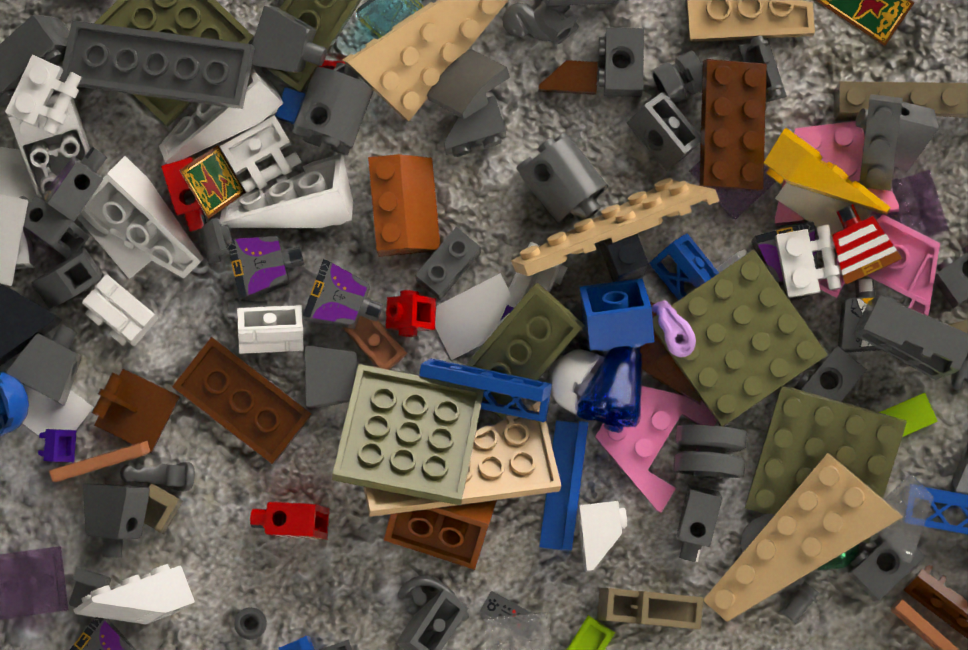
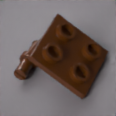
M122 369L120 375L112 372L104 390L100 389L98 393L100 398L91 412L98 416L94 426L133 445L148 441L149 453L152 454L180 396L125 369Z

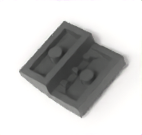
M470 49L445 69L440 75L438 83L429 90L427 97L429 101L465 119L489 104L486 93L509 79L510 75L506 66Z

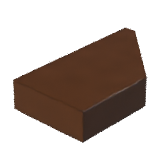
M566 60L539 84L538 92L596 95L598 62Z

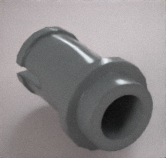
M235 298V301H229L228 319L235 320V323H238L237 308L267 307V300L239 301V298Z
M805 581L801 586H796L798 590L780 610L795 624L813 601L817 603L816 597L820 594Z

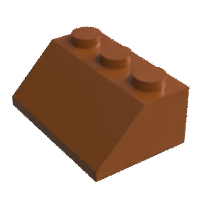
M402 154L368 157L378 257L435 252L440 246L432 158Z
M497 500L391 514L384 541L475 570Z

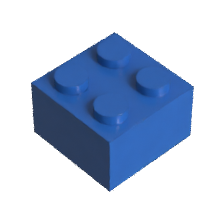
M643 278L579 286L582 321L585 325L584 329L590 351H608L614 347L621 346L640 347L645 343L654 342L652 307Z

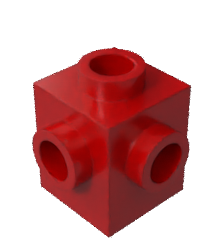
M402 290L400 291V296L387 297L386 329L397 330L398 336L417 337L418 331L435 330L436 298L420 296L418 291Z

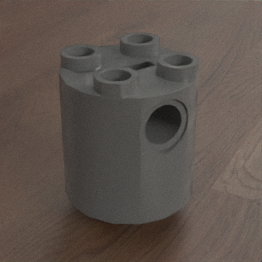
M338 62L334 70L315 67L293 124L292 132L303 137V141L320 147L321 143L331 146V150L348 155L350 149L353 148L374 91L373 88L358 80L359 76L347 64Z
M566 133L561 134L555 140L553 138L546 140L537 148L540 154L534 159L531 157L525 159L516 167L521 178L558 225L565 223L574 216L579 221L588 219L601 208L597 203V198L604 193L608 185Z

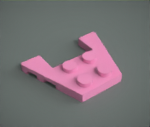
M856 121L795 128L794 134L819 151L824 162L827 163L829 161L837 165L849 176L848 179L850 181H860L865 135L863 129L856 126ZM867 188L891 207L888 213L899 212V204L892 189L888 191ZM778 202L775 215L776 226L804 223L803 217L781 202ZM872 211V213H871L870 215L881 214V213Z
M882 214L877 219V222L901 255L902 260L867 276L911 298L912 301L908 308L928 316L940 243ZM841 275V276H840V281H841V286H842V288H843L845 282H844V279H843V275ZM827 279L818 280L820 290L836 298L839 296L842 288L829 290Z
M628 382L597 432L595 439L632 480L654 509L661 513L676 488L649 472V467L681 415L697 425L714 426L716 420L703 401L699 405L684 395Z

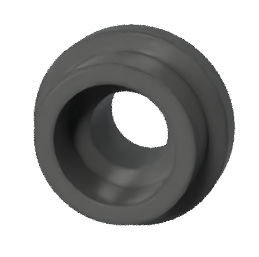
M248 607L237 614L234 626L239 636L247 640H253L263 635L267 627V620L261 610ZM250 617L255 618L257 621V626L253 630H249L245 626V621Z

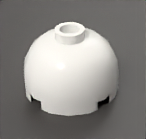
M573 350L565 354L560 360L554 361L549 370V377L551 378L550 383H552L551 393L556 402L564 409L576 415H579V412L583 414L588 412L603 389L597 387L600 377L607 378V359L590 351Z

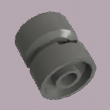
M692 50L676 57L675 64L672 65L666 62L651 71L659 93L664 91L674 104L684 100L687 92L694 95L702 91L703 65ZM679 71H682L687 83L684 84Z

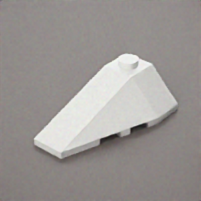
M252 65L243 109L199 103L191 117H183L159 145L163 158L167 164L183 160L254 127L267 117L274 115L283 104V101L275 86L259 66Z
M342 154L302 166L304 172L290 179L283 175L276 179V184L264 191L256 188L249 193L243 194L221 210L220 222L222 226L228 225L229 228H324L331 225H341L346 221L352 220L353 198Z
M125 156L103 178L101 184L80 213L98 231L105 235L112 233L123 239L125 246L132 250L137 247L148 253L152 261L182 278H185L204 259L148 177Z

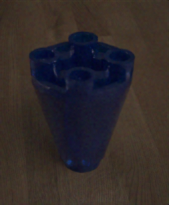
M621 346L609 350L578 400L576 413L578 417L604 423L605 429L615 433H621L623 427H636L639 424L642 394L641 346Z

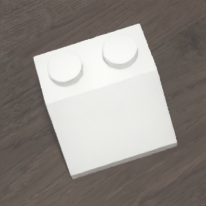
M618 501L579 505L577 509L584 573L595 569L621 536L622 529L627 527L625 508H619Z

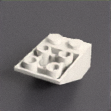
M60 93L51 95L47 107L53 109ZM73 98L64 114L67 117L63 125L59 124L55 135L43 130L48 119L44 116L41 117L37 127L11 115L8 117L37 196L45 202L43 194L70 159L75 156L82 160L90 149ZM77 175L75 177L74 182H83L86 178V175Z
M166 564L151 570L149 574L142 577L135 575L120 581V584L111 587V589L107 585L91 591L90 595L81 598L83 603L73 610L78 615L146 625L176 614L195 601L182 567L178 566L170 569L169 565Z

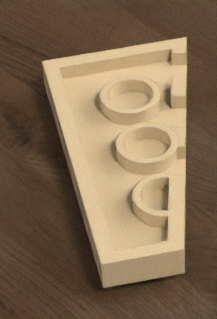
M686 0L689 42L745 40L757 36H763V39L814 36L813 2L803 0Z

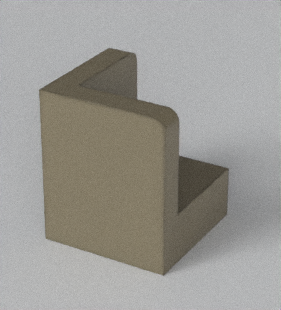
M151 483L144 523L159 533L165 534L183 500Z

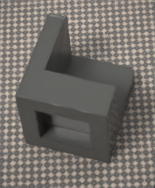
M76 567L72 578L76 583L69 605L78 607L83 603L81 598L90 595L91 591L110 585L112 578Z

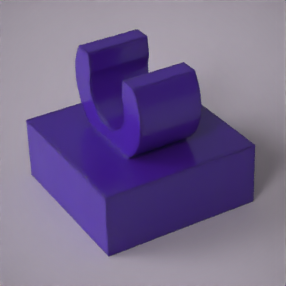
M46 429V432L39 434V438H45L44 450H38V455L44 457L43 461L74 462L77 430Z

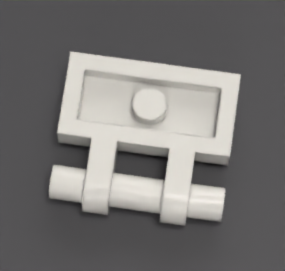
M32 55L5 113L37 127L41 117L44 116L48 119L43 130L55 135L59 124L63 125L67 117L64 114L71 99H75L79 92L77 86L82 77L70 72L65 83L59 81L63 72L61 67ZM55 90L60 92L52 109L47 107V104Z
M275 115L220 146L236 175L247 169L252 177L241 182L246 193L256 188L260 190L266 187V182L282 173L284 176L292 172L291 168L302 163L296 152L287 157L283 156L281 150L291 145ZM273 156L276 163L260 172L256 164Z
M829 225L817 227L819 240L810 241L808 229L777 234L775 236L788 299L819 293L818 280L827 279L829 290L842 288L840 281L842 272L840 265H837L834 252L835 245L831 237ZM812 252H822L825 268H815Z

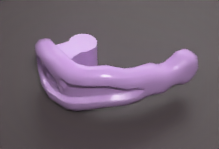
M663 300L655 303L652 306V311L659 316L658 323L663 329L669 351L677 357L690 355L696 344L695 334L690 324L679 316L667 301Z

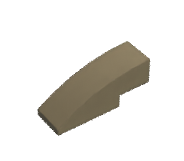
M599 588L597 620L701 630L703 597Z

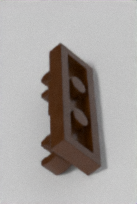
M928 565L921 569L906 584L903 590L968 639V601L962 595L944 585L946 576L942 575L937 580L930 575L933 566Z

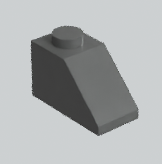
M442 589L412 617L396 641V644L404 650H442L469 608L448 591Z

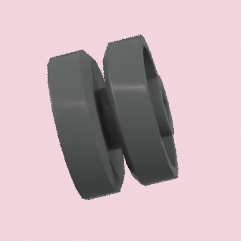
M709 425L677 426L676 443L684 448L695 449V451H682L675 454L673 472L709 479L744 477L745 460L739 456L725 453L740 452L745 449L747 431Z

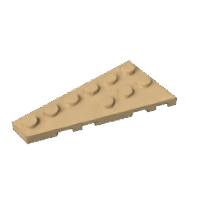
M438 0L435 3L430 2L393 26L390 32L378 40L373 39L366 44L364 49L354 55L350 54L342 60L403 119L410 121L428 99L427 94L431 87L438 83L440 75L471 47L508 0Z
M666 178L655 183V188L648 192H637L629 196L628 202L620 206L612 205L601 211L602 215L594 219L588 218L577 222L574 225L575 229L567 233L559 232L547 238V243L539 247L531 246L520 252L521 256L511 260L515 272L531 276L565 262L568 259L567 254L569 253L580 254L584 252L586 254L596 250L595 243L602 240L611 239L614 243L660 225L663 222V216H683L692 212L690 206L701 201L707 202L708 205L719 201L716 190Z
M539 401L531 405V408L528 410L539 412L541 402ZM509 415L505 420L493 426L487 425L476 430L462 504L560 491L561 482L546 421L540 422ZM363 487L369 517L455 506V504Z
M827 453L703 601L728 622L902 519L904 516L832 455Z

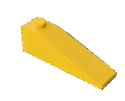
M787 128L783 130L764 161V165L768 168L766 174L779 184L785 180L790 185L887 215L891 207L859 182L855 180L853 182L848 179L849 176L837 165L829 161L827 163L824 162L819 151Z

